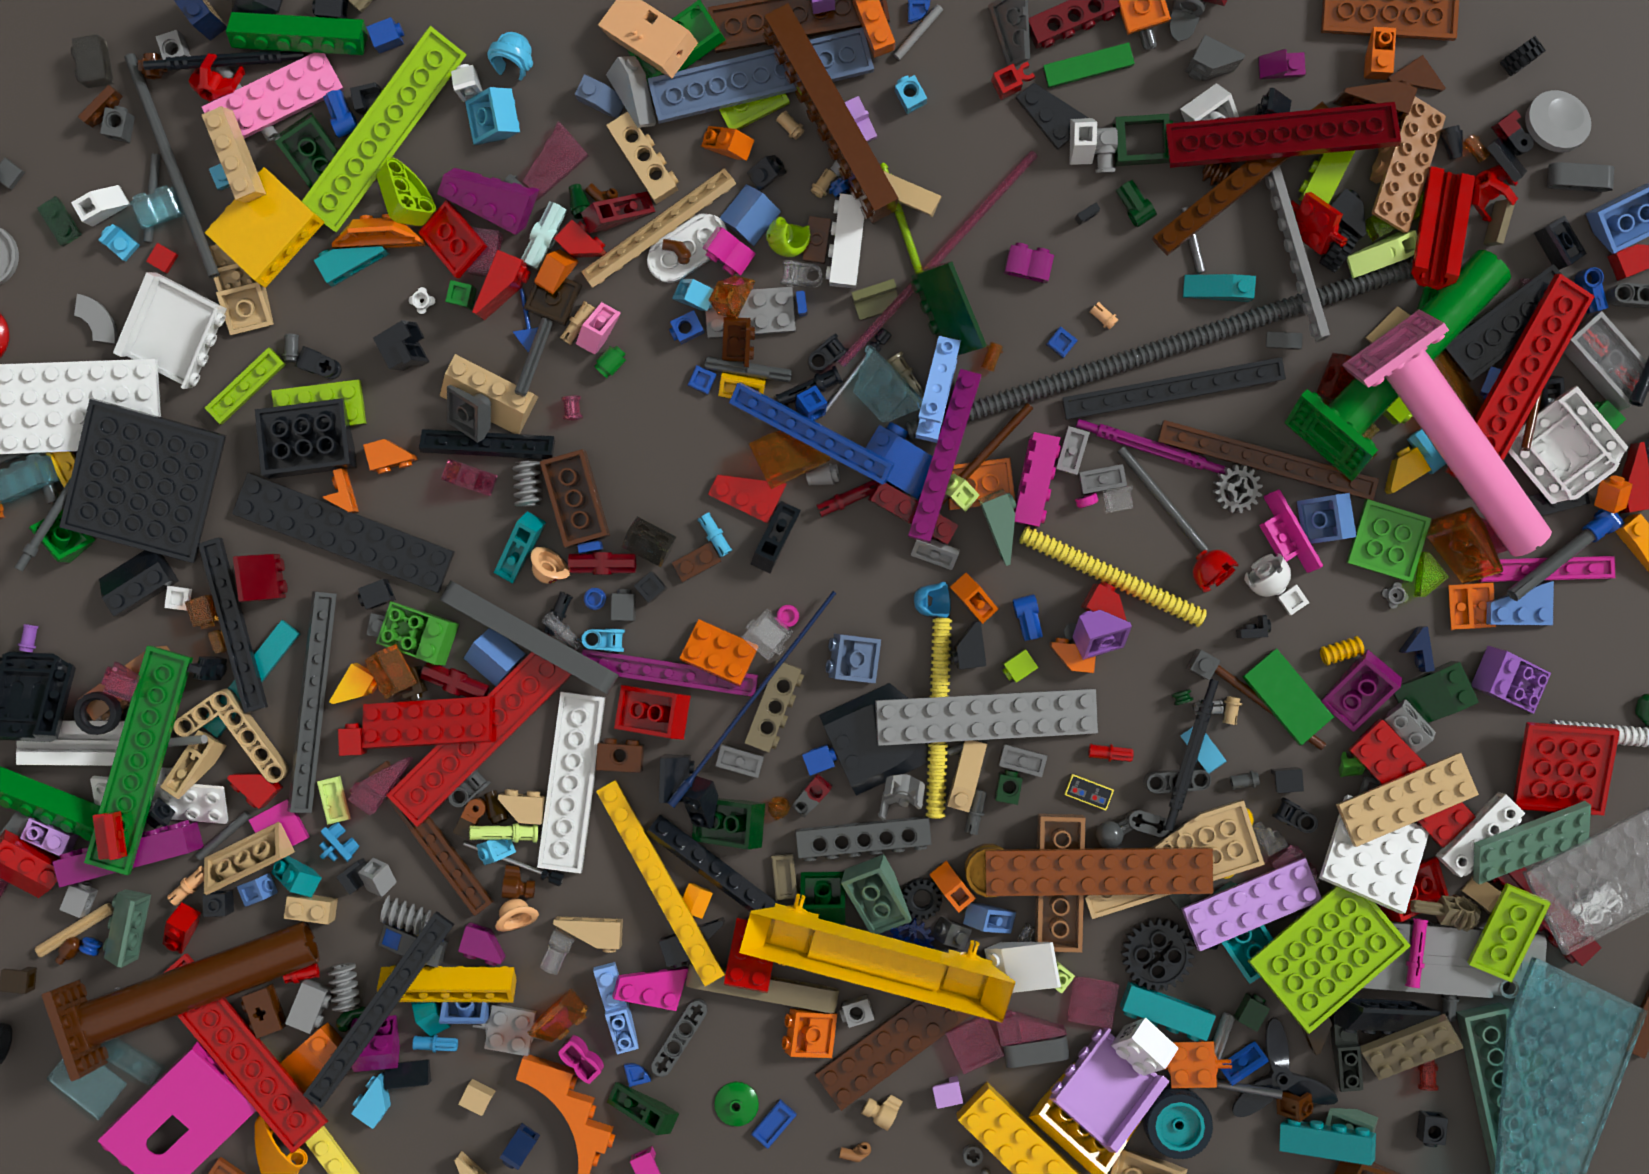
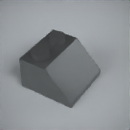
M1204 35L1185 72L1189 73V76L1195 80L1207 81L1235 71L1244 59L1245 54Z

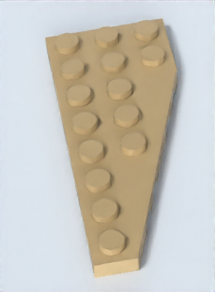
M1243 799L1198 813L1152 847H1212L1213 881L1265 865ZM1171 894L1085 895L1084 897L1091 918L1095 919Z

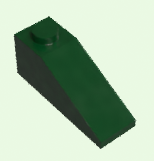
M615 1082L607 1100L608 1104L655 1135L671 1134L679 1116L678 1112L666 1104L619 1082Z

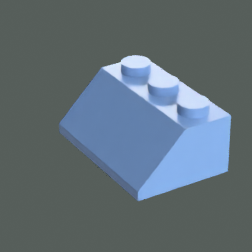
M1649 183L1585 213L1593 234L1612 254L1649 237Z

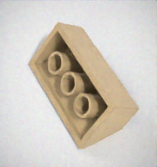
M456 354L445 372L440 396L447 399V386L452 385L472 396L478 393L487 396L491 402V422L514 434L521 433L538 399V396L529 391L525 397L515 394L517 385Z

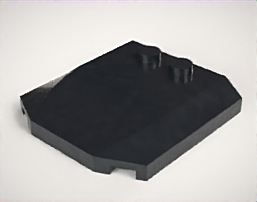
M7 652L2 654L0 658V740L52 742L58 739L76 670L73 664L67 663L59 656L51 653Z
M887 683L819 715L856 796L885 783L886 778L889 776L905 774L927 764V743L877 745L875 700L908 699L906 695L891 683Z

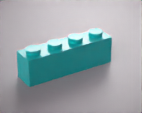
M1130 981L1127 983L1120 1003L1124 1015L1134 1019L1137 1016L1147 1018L1156 1027L1158 1024L1166 1026V1030L1178 1034L1179 1031L1186 1033V1037L1197 1042L1200 1039L1208 1040L1216 1015L1208 1009L1152 989L1147 990L1144 986H1139Z
M1290 1118L1285 1119L1280 1124L1279 1151L1370 1166L1375 1161L1376 1133L1370 1132L1368 1128L1357 1127L1354 1130L1348 1129L1343 1124L1328 1126L1324 1125L1322 1121L1312 1120L1308 1123L1298 1122Z

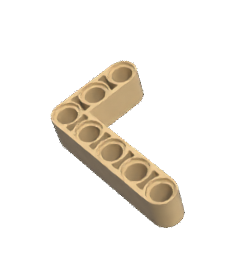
M222 689L213 693L179 717L174 723L175 733L185 737L198 731L219 716L268 782L277 783L288 775L289 767L250 713H244L241 701L230 689ZM220 694L227 698L226 705L220 703ZM202 707L209 711L208 718L202 716ZM233 712L240 715V723L232 719ZM184 720L191 724L190 730H186L183 727ZM246 730L254 734L253 741L246 738ZM260 748L267 751V758H262L259 755ZM273 766H276L280 769V776H276L273 774Z

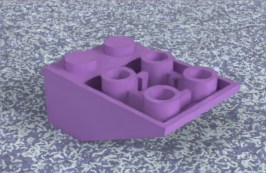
M1487 646L1471 686L1489 696L1534 714L1551 673L1508 651Z

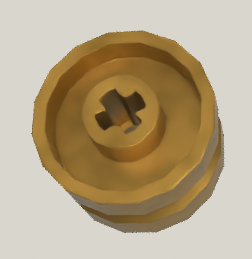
M982 844L975 847L967 856L965 861L966 879L970 887L977 894L984 897H997L986 896L985 850L1004 849L995 844Z

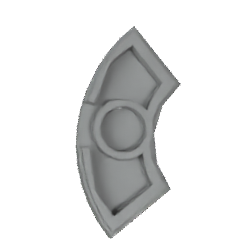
M77 294L74 316L82 318L89 324L92 330L93 341L117 344V328L108 311L98 301Z

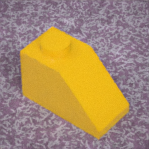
M1406 447L1396 453L1398 457L1391 462L1385 486L1386 494L1398 491L1431 471L1418 447L1412 449Z
M352 663L329 702L336 704L367 696L370 693L373 694L379 685L377 682L379 675L358 663Z

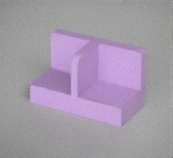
M859 96L846 101L845 104L866 141L870 142L876 139L877 134L869 119V113L865 110Z

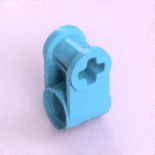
M625 629L587 630L582 635V644L588 649L624 652L622 637ZM589 633H595L598 636L596 645H590L587 642V635Z

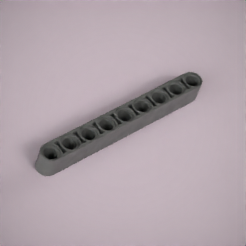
M451 580L439 599L607 695L619 676Z

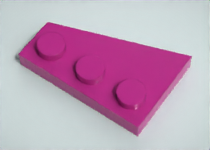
M683 966L671 970L661 969L657 972L618 975L612 997L615 1000L677 1011L688 968Z

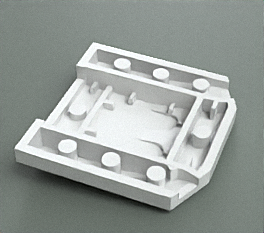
M1574 386L1538 412L1530 451L1521 450L1526 426L1525 422L1508 453L1551 504H1555L1561 501L1580 498L1615 472L1628 446L1579 387Z

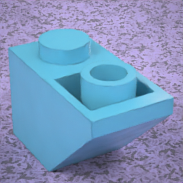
M383 1072L377 1078L372 1076L365 1086L368 1088L365 1095L360 1094L353 1103V1106L356 1108L351 1113L372 1129L380 1122L391 1106L389 1091L384 1088Z

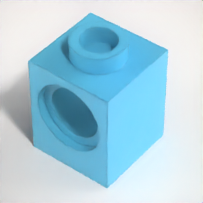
M907 75L897 81L895 93L907 114L927 104V96L915 75L910 78ZM910 88L916 94L913 97H907L904 91Z

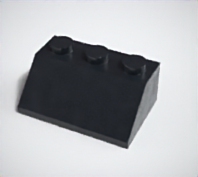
M146 550L99 579L102 599L113 616H125L166 590L167 586H172L179 582L163 555Z

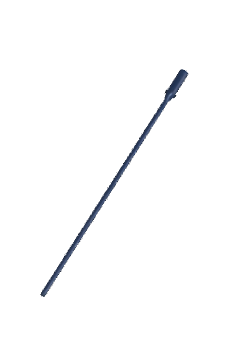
M832 591L692 775L685 780L683 779V783L667 802L669 805L675 808L689 788L692 787L696 775L830 603L836 592Z

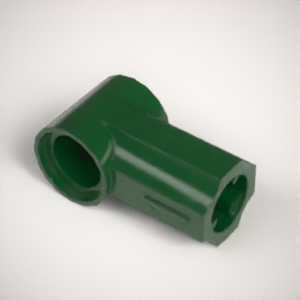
M1133 179L1116 190L1119 198L1127 208V214L1135 227L1138 228L1157 216L1154 206L1148 199L1143 197Z

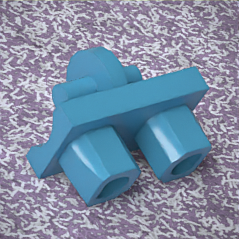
M339 822L328 829L325 827L321 830V834L332 846L329 847L323 841L319 845L324 851L320 857L323 860L329 856L334 862L339 858L333 852L336 849L348 863L353 858L352 855L357 851L359 845L353 838H350L343 845L337 840L346 832Z

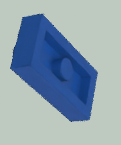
M1254 1041L1228 1058L1231 1059L1232 1063H1223V1065L1232 1064V1069H1221V1071L1233 1086L1265 1065L1269 1060Z

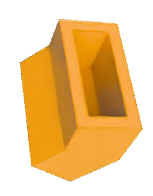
M695 883L688 884L683 900L692 916L702 919L713 893L711 890Z

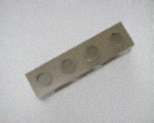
M783 662L770 679L745 744L768 753L771 748L776 749L780 739L779 736H776L779 727L784 729L788 716L784 714L787 707L792 708L796 695H793L795 686L800 687L804 675L800 674L801 668ZM780 680L789 682L790 689L787 692H781L778 689L777 684ZM774 700L779 701L782 705L781 711L777 713L772 712L769 708L770 702ZM763 722H771L774 730L771 733L763 732L761 728Z

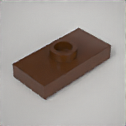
M809 216L808 226H810L811 235L809 244L803 253V261L825 264L831 219Z

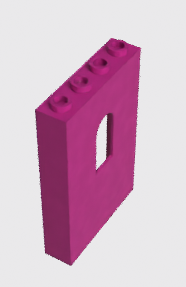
M197 1041L103 1132L98 1142L104 1150L111 1152L121 1165L127 1166L134 1174H191L256 1110ZM172 1115L175 1116L189 1130L166 1152L154 1154L149 1151L147 1139Z

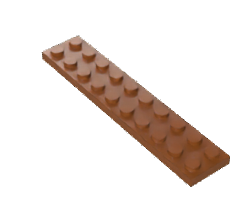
M1213 848L985 850L986 896L1213 894Z

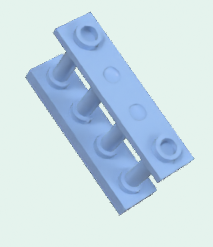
M943 336L938 337L918 416L920 420L915 438L938 442L957 365L956 359L961 340Z

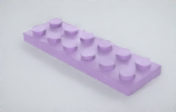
M1300 858L1181 909L1197 950L1203 951L1315 904L1321 899V895L1306 858Z

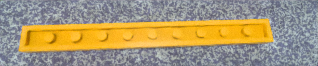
M617 780L597 790L599 798L704 986L724 976L725 973Z

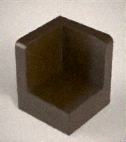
M26 967L22 970H1L0 991L26 994L35 990L37 967Z

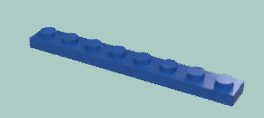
M741 382L737 383L729 401L730 404L882 485L886 483L893 469V462Z

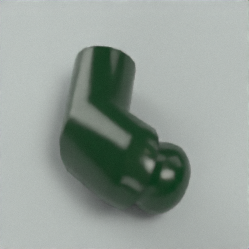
M362 1006L355 1010L342 1012L336 1020V1027L339 1031H348L352 1020L359 1018L366 1007Z

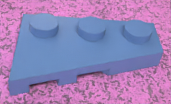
M1547 581L1536 586L1518 601H1514L1506 595L1487 602L1486 624L1553 625L1554 581Z

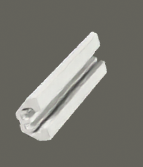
M63 720L57 740L52 742L17 741L16 765L112 766L125 721H120L119 725L110 732L90 735L83 732L76 725L75 720ZM88 720L94 726H102L108 722Z

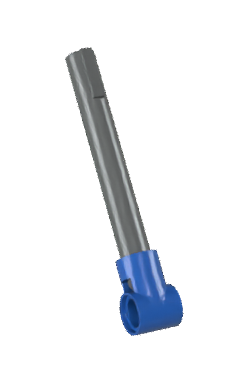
M1600 509L1594 514L1595 519L1582 527L1583 531L1508 589V596L1514 601L1520 600L1590 543L1597 542L1605 534L1618 530L1625 522L1618 513L1613 514Z

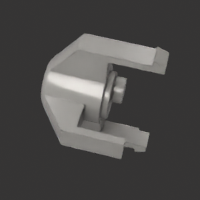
M907 774L887 777L880 813H878L879 818L886 820L889 805L896 802L902 807H907L911 803L917 809H921L923 806L925 784Z

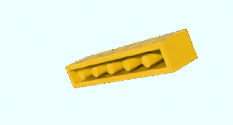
M396 966L381 967L377 992ZM507 966L424 967L399 1002L513 1003L517 982L514 967Z

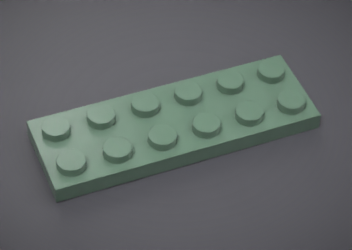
M1583 801L1475 842L1473 880L1478 884H1482L1588 843L1591 805Z

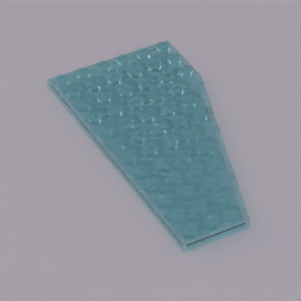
M1531 958L1507 1019L1494 1174L1587 1173L1648 1011L1538 958Z

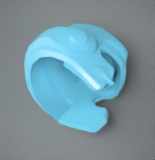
M516 32L502 34L497 42L491 43L487 52L491 65L499 75H502L506 67L503 57L511 60L520 68L518 79L520 81L526 76V71H529L533 66L532 49L529 41L523 35Z

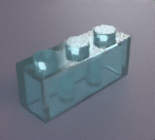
M39 453L26 456L25 461L13 462L9 464L10 468L0 469V504L11 503L59 481L51 456H40Z

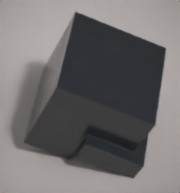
M401 320L373 337L388 368L391 370L405 371L413 365L423 366L429 362L419 343L420 340L424 339V336L417 322Z

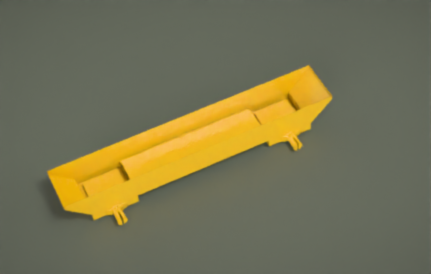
M796 894L794 906L775 903L774 907L752 910L750 912L739 953L776 962L779 965L782 964V966L795 967L949 1008L952 1011L955 1010V1012L960 1011L1003 1023L1015 981L993 966L991 960L981 958L976 954L979 946L977 941H975V944L974 940L970 941L967 952H958L950 949L948 953L819 919V914L808 912L802 908L806 897L802 895L800 899V894Z

